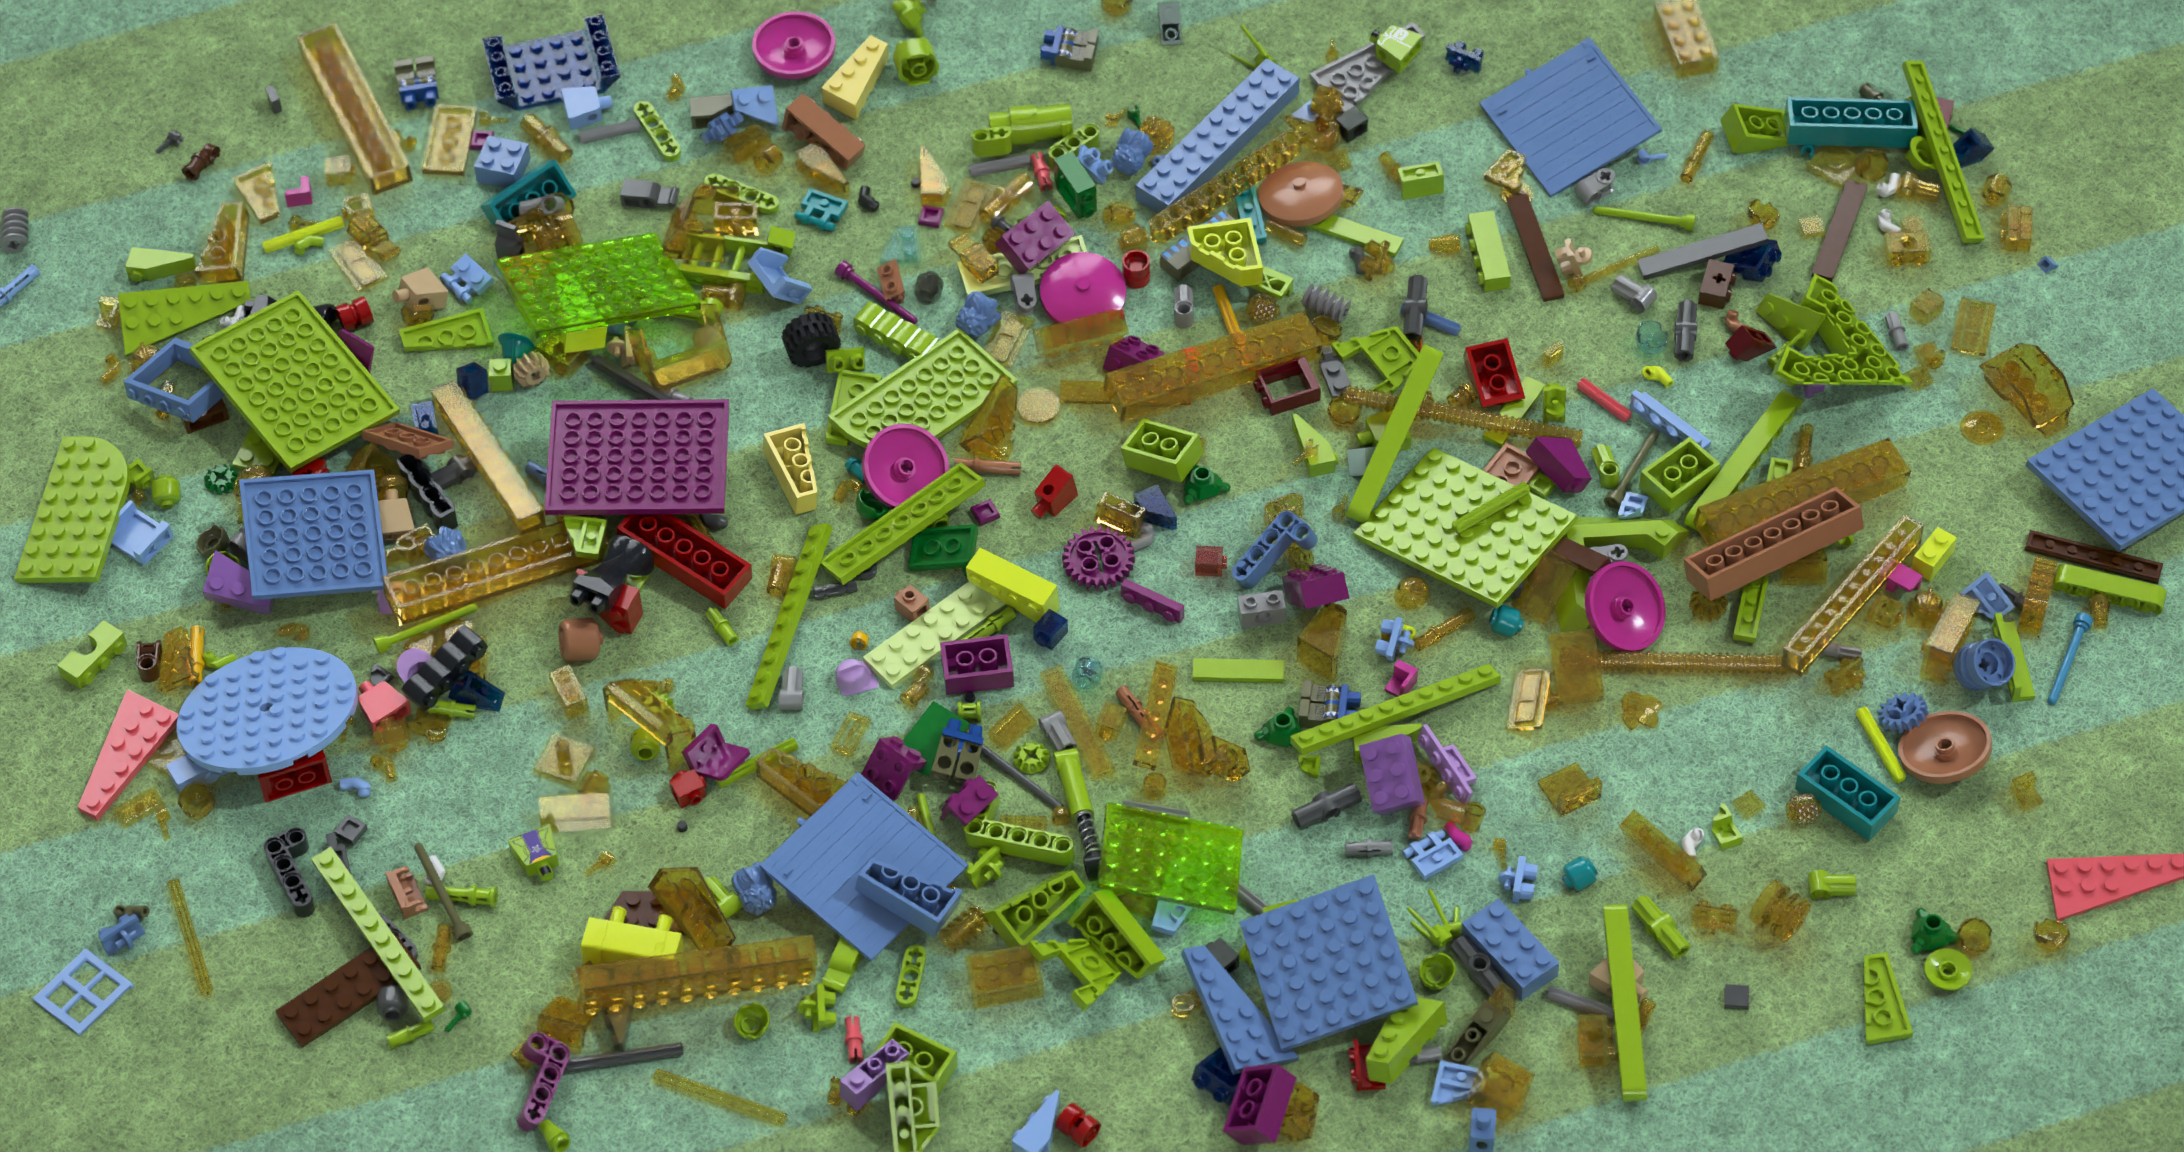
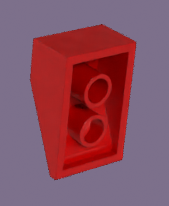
M1508 338L1465 347L1464 362L1482 409L1525 399Z
M577 569L576 571L577 577L578 575L588 573L587 571L581 569ZM624 584L621 595L609 612L603 610L599 614L616 632L632 634L641 619L643 610L639 589Z
M323 749L311 757L305 755L294 760V765L258 774L265 803L331 783L332 779Z

